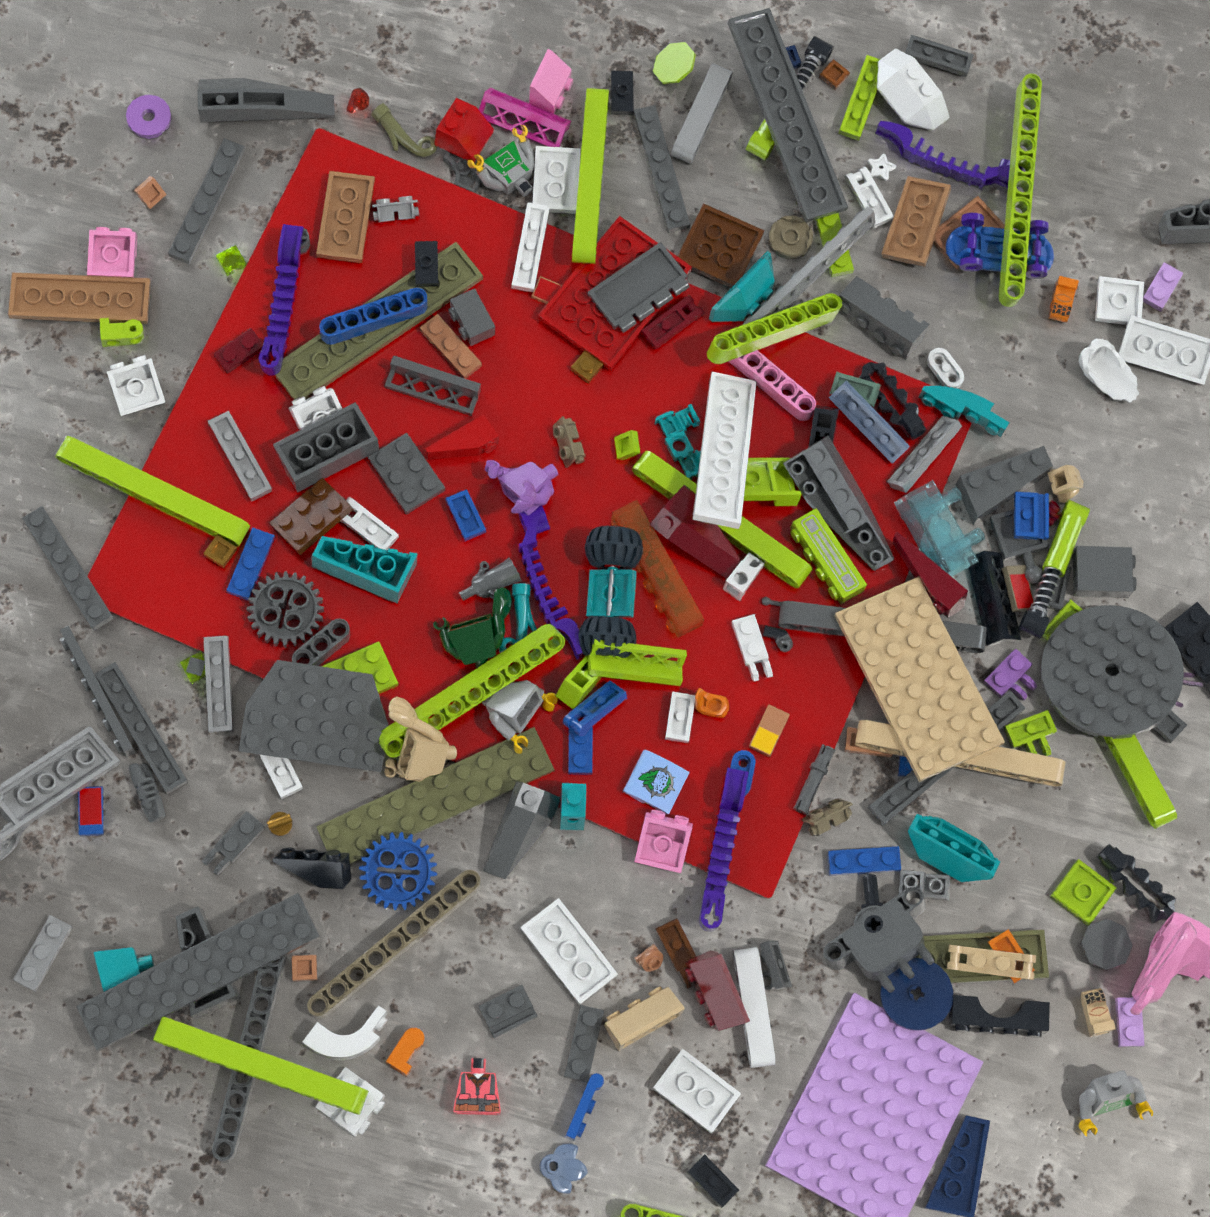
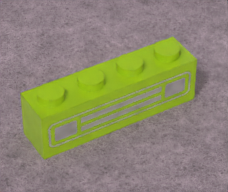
M817 508L793 521L790 528L791 536L796 543L800 542L804 549L803 554L809 562L812 561L817 568L815 571L821 581L825 580L829 587L828 592L834 600H838L841 605L862 593L867 586L866 582Z

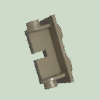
M562 416L553 425V435L559 445L560 457L564 461L565 468H568L574 461L576 464L583 463L585 461V453L581 442H573V440L579 438L575 422L571 418L565 419Z
M841 798L833 799L828 802L827 806L809 812V815L802 818V821L810 824L811 827L808 830L812 836H819L831 829L829 820H831L832 825L835 827L849 820L850 816H852V811L849 807L853 804Z

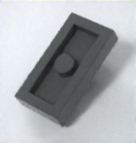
M766 941L761 943V958L769 968V971L763 972L762 975L763 978L771 977L772 979L771 984L765 986V990H782L792 987L779 942Z

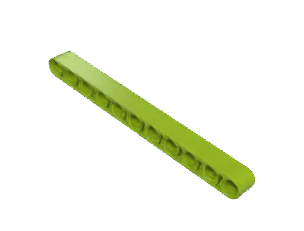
M1027 74L1016 90L999 286V301L1005 307L1015 306L1025 292L1042 81L1036 74ZM1026 85H1029L1030 87H1032L1033 90L1028 89V88L1026 87ZM1024 105L1030 107L1031 110L1026 109ZM1022 125L1028 127L1029 131L1025 130ZM1020 146H1024L1028 151H1024ZM1018 166L1023 167L1026 172L1021 171ZM1017 187L1022 188L1024 192H1020ZM1015 207L1021 209L1022 213L1017 212ZM1013 228L1018 229L1021 234L1014 232ZM1011 249L1018 251L1019 255L1014 254ZM1009 270L1015 271L1017 276L1012 275ZM1008 291H1012L1015 297L1010 296Z

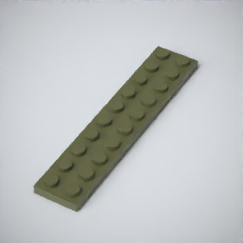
M455 242L438 254V286L416 287L414 270L365 303L368 304L412 288H421L427 294L428 307L425 313L332 345L324 343L319 334L283 358L282 368L279 373L275 374V377L293 400L302 396L308 399L314 395V390L323 386L326 387L448 304L450 299L461 295L483 280V275L458 243ZM421 299L412 300L413 304H420L423 302ZM393 306L390 308V310L394 312H397L401 309L399 306ZM372 313L368 317L370 319H376L379 317V315L376 313ZM349 321L347 325L352 327L357 325V322ZM328 328L324 332L332 334L336 330L334 328Z
M535 727L517 735L525 736L528 739V747L518 743L523 750L521 754L514 751V742L511 739L509 741L505 740L444 768L440 774L429 776L420 782L415 781L316 826L326 850H339L341 853H349L351 865L362 860L361 856L369 857L370 854L365 849L370 848L373 850L375 848L372 843L373 840L380 844L381 835L388 840L390 839V832H393L395 838H398L401 831L404 838L407 839L410 833L413 836L513 791L516 781L528 784L554 772L552 763Z

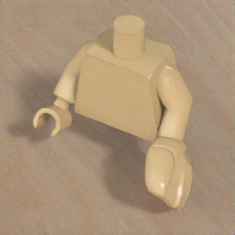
M395 697L390 701L388 708L390 711L389 717L402 726L407 727V732L399 761L387 759L385 762V775L392 778L398 774L400 778L420 782L429 776L440 774L443 771L445 761L456 758V747L454 745L449 746L439 730L418 719L414 708L408 701L400 697Z

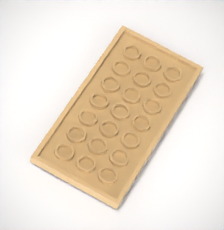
M919 577L835 613L834 616L919 782L1005 743Z

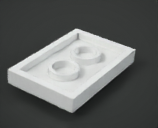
M536 146L533 187L534 204L550 206L549 212L576 214L580 149Z
M684 1049L679 1052L653 1087L657 1093L711 1134L741 1095L739 1091Z

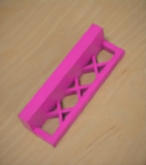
M489 88L484 92L479 111L488 122L510 131L516 128L519 135L522 134L523 130L517 127L518 125L525 126L524 123L530 120L535 122L539 131L534 133L528 131L526 137L548 147H560L564 134L571 124V121L493 88ZM486 104L494 105L498 114L494 116L485 114ZM508 112L514 113L518 123L513 125L507 123L504 114ZM552 129L559 132L556 143L548 140L545 131Z

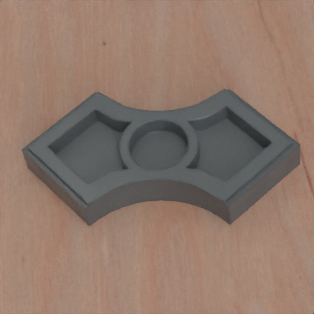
M446 151L443 161L448 163L455 172L454 185L476 193L482 183L476 174V169L470 168L467 160Z

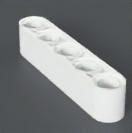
M758 948L733 950L738 993L750 1019V1022L743 1024L750 1068L775 1065V1052Z

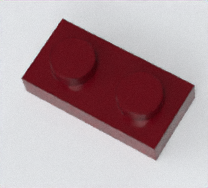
M250 328L216 351L214 357L228 374L261 352L263 343L252 328Z

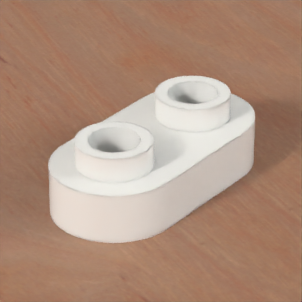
M943 348L933 349L927 358L929 368L943 386L958 389L964 381L962 369L947 350ZM935 359L941 360L942 364L935 363ZM948 377H953L955 382H950Z

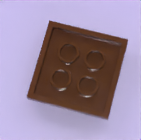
M703 203L678 257L692 266V271L732 288L745 274L765 230Z

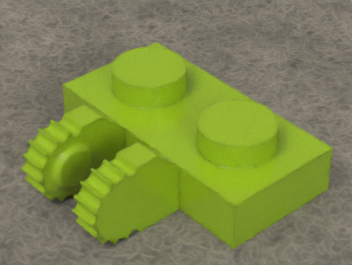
M1048 710L1004 727L1012 749L1025 745L1027 752L1037 754L1032 742L1039 740L1044 756L1051 755V749L1046 737L1055 734L1057 729Z

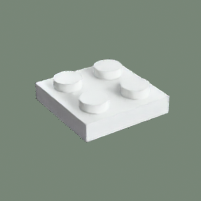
M1100 276L1097 284L1095 321L1127 325L1130 315L1142 318L1144 282Z

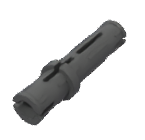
M822 744L817 758L809 767L811 770L793 807L798 813L808 814L824 775H827L829 771L827 768L835 753V749L826 745L825 747Z

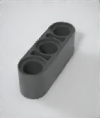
M340 618L331 621L294 652L292 662L297 663L300 658L305 657L310 660L308 665H321L350 640L351 634L348 622ZM340 627L346 630L342 636H336L333 633L335 629ZM323 642L328 645L324 651L315 649L318 643Z

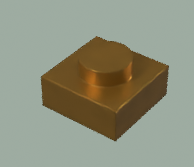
M584 351L571 366V371L589 384L603 368V364Z
M216 535L204 552V556L224 568L237 551V547Z

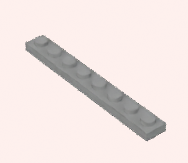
M867 206L862 212L859 211L847 226H843L839 230L836 237L826 242L816 256L809 258L806 265L800 271H796L784 286H780L772 298L763 302L759 310L753 316H749L743 325L785 310L876 223L874 210Z

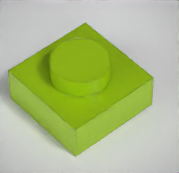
M630 430L614 437L617 459L625 460L640 454L637 431Z

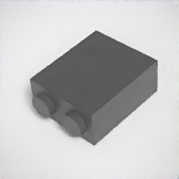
M1076 546L1072 553L1073 596L1129 598L1137 586L1136 577H1133L1136 557L1132 555V547Z

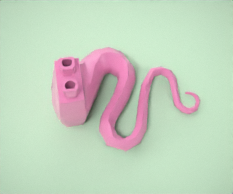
M1177 912L1171 914L1151 942L1145 966L1136 980L1131 993L1136 1000L1130 1010L1131 1014L1139 1015L1147 1004L1157 1002L1167 989L1171 979L1177 974L1189 976L1197 981L1202 976L1210 979V928L1184 914Z

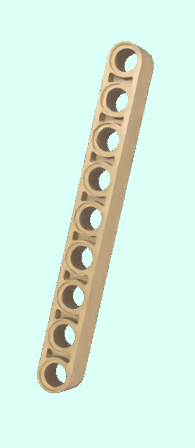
M869 720L859 721L855 741L856 746L906 757L890 724ZM996 747L954 767L1058 787L1063 784L1066 762L1054 757Z

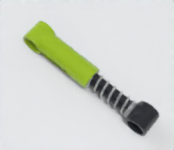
M816 36L810 41L804 54L806 56L805 61L801 63V67L798 68V73H796L802 91L804 88H807V82H811L810 77L815 75L814 71L827 63L834 49L833 45ZM764 119L758 130L750 138L746 151L766 161L775 143Z
M1069 499L1065 503L1061 512L1062 516L1059 518V525L1042 568L1045 572L1041 577L1043 581L1039 582L1040 588L1036 590L1037 595L1033 598L1035 602L1031 604L1030 609L1025 611L1018 630L1038 639H1041L1044 635L1050 619L1047 616V608H1050L1051 596L1055 594L1054 588L1058 587L1056 584L1057 580H1060V577L1065 575L1080 531L1088 518L1090 508Z

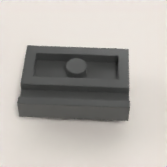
M523 985L479 1006L494 1039L538 1017Z

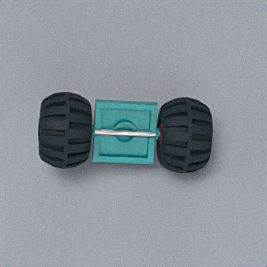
M599 526L591 530L585 542V554L590 565L599 569H605L590 570L586 613V616L589 618L583 622L578 634L579 644L585 656L591 653L594 639L598 642L604 640V645L607 646L615 643V647L622 646L623 643L636 644L637 642L633 624L623 618H633L637 571L631 569L635 568L641 560L643 554L642 540L638 532L630 528ZM611 647L598 648L595 651L596 655L619 656L621 658H627L631 654V652L626 651L619 654L620 649L615 648L611 650Z

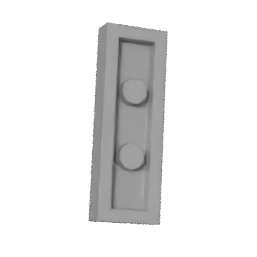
M50 915L13 980L36 992L73 927Z

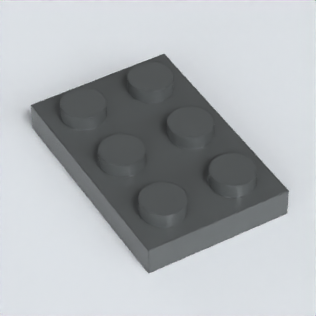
M407 433L368 457L369 462L406 515L445 491V486Z

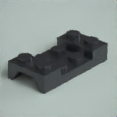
M1197 601L1168 624L1165 629L1177 644L1184 664L1210 693V615Z

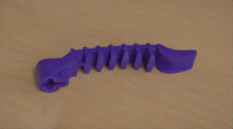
M880 121L877 125L875 134L893 142L899 149L901 157L909 159L910 163L914 162L923 169L928 168L933 173L943 174L945 178L951 177L957 182L963 181L968 186H978L980 190L992 184L1008 188L1010 160L1001 159L998 167L988 166L983 173L979 172L980 166L975 164L970 171L967 170L968 162L965 160L958 167L955 165V157H951L948 163L943 161L945 154L942 152L938 154L937 158L933 157L934 147L931 145L925 153L921 152L925 145V139L922 137L914 148L910 147L913 134L909 128L887 121ZM1018 166L1021 171L1025 172L1023 167Z
M286 224L282 226L278 247L279 266H276L278 278L274 281L276 291L273 292L274 303H271L272 315H269L268 337H265L261 353L259 354L262 371L267 375H275L280 372L284 352L287 349L286 341L289 337L288 329L291 325L290 317L293 314L292 305L295 301L294 293L297 289L296 280L299 276L298 267H300V253L304 231L302 226ZM273 355L274 361H271V364L268 365L267 363L270 362L271 356Z
M540 505L530 515H527L525 512L518 513L525 531L524 540L519 544L518 550L519 553H522V563L526 567L525 572L527 577L529 576V583L531 589L534 590V598L539 603V610L544 615L545 624L553 625L570 644L576 660L582 658L583 653L579 644L578 626L569 618L555 621L567 615L568 611L565 606L553 612L550 611L551 608L558 606L559 602L556 597L546 601L545 597L551 595L552 590L550 586L543 589L540 587L548 582L545 574L539 577L536 576V573L544 570L541 562L532 564L533 561L540 559L538 550L533 551V548L537 547V534L550 529L544 509Z
M727 768L699 915L700 927L708 932L715 931L722 923L726 896L724 891L728 884L726 881L727 876L730 873L729 863L732 861L731 853L735 846L733 843L734 836L737 835L736 826L740 821L738 815L742 810L749 773L732 768ZM713 906V919L717 921L710 925L705 917H708Z

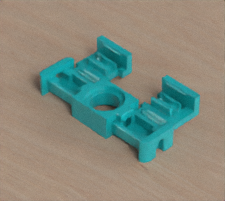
M689 404L686 409L675 413V416L673 411L657 416L655 425L659 423L666 436L664 443L674 462L679 461L686 477L692 480L694 476L698 477L701 450L699 452L698 450L694 451L685 431H687L686 428L692 425L693 427L699 426L700 420L692 404ZM676 441H682L686 448L679 452L674 450L672 445Z

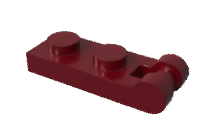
M688 295L642 329L641 334L656 350L692 322L700 319L705 312L701 307H697L694 304V299ZM687 309L690 314L686 315L683 310Z

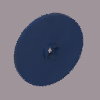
M913 958L908 964L915 976L909 979L899 968L888 976L895 990L889 993L881 985L880 998L884 1011L894 1023L908 1030L922 1031L937 1026L948 1015L953 1003V987L948 975L936 963L928 965L922 958ZM916 988L920 989V994L923 995L918 1000H914V995L910 993V991H915Z

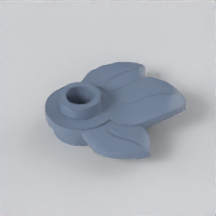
M574 1144L558 1146L553 1154L546 1155L540 1162L541 1174L545 1178L550 1179L553 1188L560 1193H571V1181L580 1180L588 1174L586 1166L580 1160L575 1159L578 1146ZM551 1162L556 1165L555 1171L549 1168Z

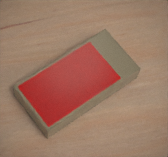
M1015 565L1002 568L1012 612H1025L1027 609H1030L1031 604L1034 602L1030 582L1025 577L1026 566Z

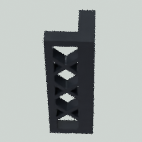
M982 551L966 558L981 624L987 628L986 645L995 646L1005 641H1021L1016 614L1012 612L1002 571L1004 563L1001 552ZM992 559L995 561L996 568L992 563ZM1007 625L1010 627L1012 635H1009Z

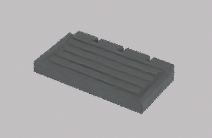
M660 242L588 291V296L614 330L619 327L624 333L637 324L633 318L634 316L638 321H642L655 312L651 304H654L659 309L673 299L670 291L675 296H678L690 286L686 281L688 280V275Z

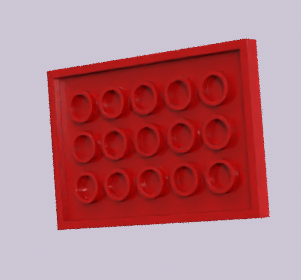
M619 216L597 242L595 264L580 263L539 313L538 319L582 351L592 355L611 371L641 334L642 329L650 323L662 307L657 309L654 304H651L655 312L642 321H638L634 316L633 318L637 324L623 333L619 327L614 330L596 307V304L589 298L588 291L657 245L658 242ZM669 251L688 275L692 270V266Z

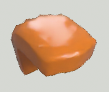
M701 688L697 690L695 695V709L704 715L723 718L729 711L728 699L724 696L707 693Z

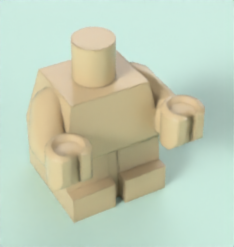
M1065 465L1058 469H1052L1048 473L1050 483H1053L1051 484L1053 494L1057 495L1059 503H1066L1068 499L1073 498L1079 493V489L1084 488L1079 470L1074 466Z

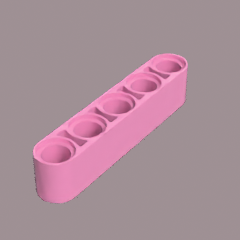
M758 350L728 361L747 378L756 381V385L795 418L800 421H806L812 417L816 407V401L813 396ZM754 361L758 364V366L751 367L747 364V362ZM770 375L775 380L767 381L764 377ZM789 390L791 391L792 395L786 396L782 393V391ZM805 404L810 410H802L799 405Z

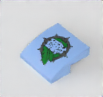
M643 750L623 792L641 803H647L655 809L669 814L689 772L661 756Z

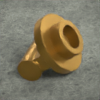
M274 813L269 821H267L269 830L276 836H284L292 829L290 813Z

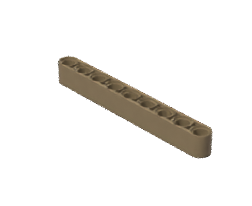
M474 870L462 872L316 992L307 1003L310 1015L315 1019L327 1017L475 895L480 888L479 874ZM471 877L477 883L474 887L467 888L463 884L464 879ZM451 892L455 893L458 897L457 901L447 903L444 899L445 895ZM430 908H436L439 911V915L434 919L428 918L425 914ZM412 923H416L420 926V931L417 934H410L407 931V927ZM399 939L402 943L401 947L397 950H392L388 947L389 941ZM378 954L382 956L383 960L381 964L374 966L369 962L370 957ZM354 970H361L364 973L360 981H353L350 978ZM337 985L345 989L344 994L340 997H335L331 994L333 987ZM317 1001H322L326 1004L324 1011L321 1013H316L312 1010L313 1004Z

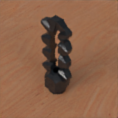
M868 362L862 367V373L859 378L874 382L870 377L877 372L879 378L883 380L886 387L893 393L905 411L899 415L880 390L877 399L881 400L878 409L880 412L892 414L889 421L891 426L901 428L908 438L910 437L912 440L917 439L927 430L924 426V421L918 415V405L916 403H907L908 392L905 389H897V379L895 376L887 375L884 362Z
M1108 844L1096 856L1100 860L1099 864L1108 871L1109 881L1112 884L1122 881L1123 895L1126 897L1135 895L1137 897L1135 905L1139 910L1148 907L1152 923L1158 920L1166 921L1175 912L1174 904L1176 898L1170 894L1163 893V885L1161 883L1149 880L1150 874L1146 869L1135 868L1136 859L1133 856L1123 854L1117 847H1113L1111 844ZM1124 869L1130 871L1165 907L1161 910L1158 909L1121 871Z

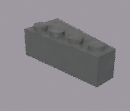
M1210 199L1204 200L1197 205L1189 204L1164 211L1159 223L1162 244L1210 242Z

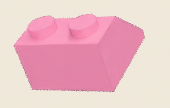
M547 50L530 85L529 104L555 114L557 109L560 110L565 100L563 95L565 91L571 89L574 79L571 78L572 69L552 50Z

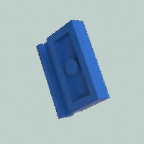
M1014 493L1015 539L1048 540L1049 493Z

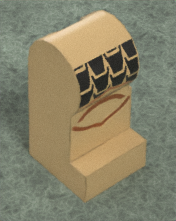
M1098 988L1081 992V1003L1089 1036L1094 1037L1114 1031L1116 1029L1115 1024L1111 1020L1103 990Z

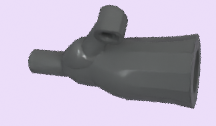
M509 557L491 570H489V564L486 561H482L478 574L472 579L471 586L459 592V595L463 601L475 594L482 598L490 597L494 599L495 589L521 582V578Z

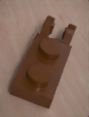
M676 918L655 928V931L676 973H679L685 988L688 989L692 985L685 974L684 969L687 968L685 962L697 956Z

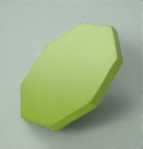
M686 42L670 43L656 56L653 73L663 84L679 83L693 70L696 54Z

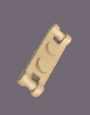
M949 945L948 952H951L950 962H947L946 969L1034 980L1032 969L1033 963H1036V955ZM960 953L967 954L966 964L959 963ZM1016 961H1023L1022 971L1016 970Z

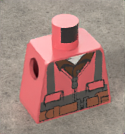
M472 1058L471 1072H461L454 1104V1114L500 1115L501 1108L496 1073H486V1059Z

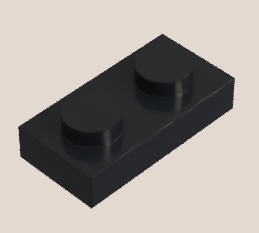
M705 1154L687 1172L721 1208L739 1191Z

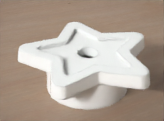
M882 154L879 159L868 160L872 168L871 176L879 179L883 178L885 181H888L889 172L896 168L895 164L888 162L886 154Z

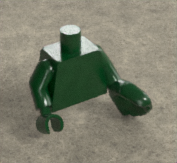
M504 587L495 589L492 615L491 613L453 625H450V622L442 617L444 625L440 628L438 623L434 621L433 626L440 631L439 636L445 651L456 660H462L464 665L475 662L476 668L488 662V658L496 656L497 649L502 646L505 635L504 619L511 609L512 599L510 592Z

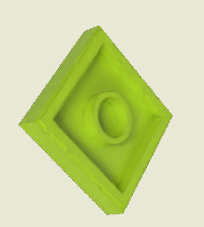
M1077 859L1050 898L1089 926L1117 887L1080 859Z

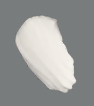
M1096 338L1087 348L1083 349L1079 355L1078 362L1084 375L1113 400H1125L1129 403L1136 400V397L1139 395L1137 377L1132 373L1124 358L1120 356L1111 343L1107 340Z

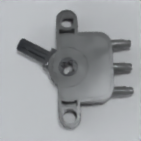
M867 874L863 876L865 904L861 905L862 910L856 915L854 925L830 941L824 947L823 954L827 965L833 970H840L855 961L866 977L874 981L878 980L891 993L895 990V987L888 978L890 974L900 968L909 979L915 976L908 964L910 960L920 955L928 965L934 963L931 953L925 947L922 930L914 920L925 911L926 902L921 889L909 887L883 905V902H879L877 876ZM913 898L920 899L916 904L908 903ZM874 926H877V928H876L877 930L872 931V930H873V927H874ZM835 952L841 953V956L837 959L830 958Z

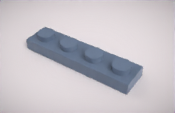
M847 381L829 397L892 464L910 447Z

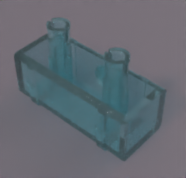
M932 480L895 501L894 504L921 552L952 577L979 562L971 547L984 541L985 536L979 527L965 535L962 533L948 508L955 502L962 500L961 492L957 487H954L941 495Z

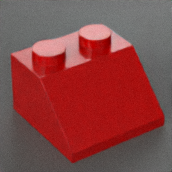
M456 98L436 128L434 145L467 161L472 160L475 163L476 158L474 155L481 154L493 135L494 128L476 106Z

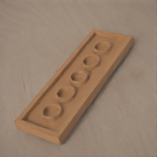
M12 272L8 316L10 319L100 322V318H109L110 323H125L128 320L136 319L141 324H148L151 280L150 278Z

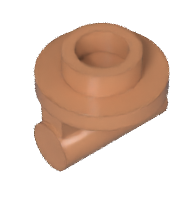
M652 944L634 959L645 971L651 972L661 966L663 954L655 944Z

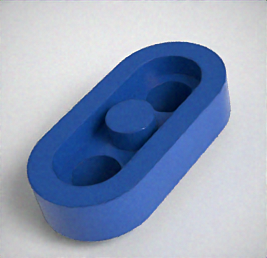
M741 750L734 754L730 768L749 772L745 791L746 796L751 789L756 761L752 753ZM739 761H745L747 766L744 768L740 767Z

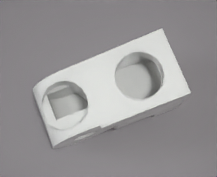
M748 553L728 577L723 590L740 601L765 563L751 553Z

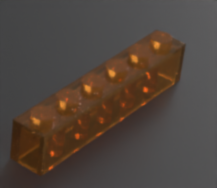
M637 500L613 511L612 521H610L611 526L630 528L640 535L643 544V554L635 570L637 573L641 572L645 578L643 581L644 586L649 593L652 592L656 598L654 601L658 611L660 613L664 612L668 619L666 620V625L670 632H675L679 638L702 626L704 618L653 527L650 525Z

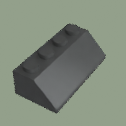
M356 402L273 444L285 472L297 493L317 483L321 478L325 479L379 450L378 439Z

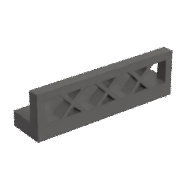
M393 355L390 363L391 370L385 383L386 389L472 416L481 392L480 383ZM395 373L405 376L407 383L401 386L392 384ZM418 382H424L429 390L420 393L415 390L413 385ZM445 389L449 391L451 397L441 400L437 398L435 392ZM462 396L473 398L469 408L460 406L457 399Z

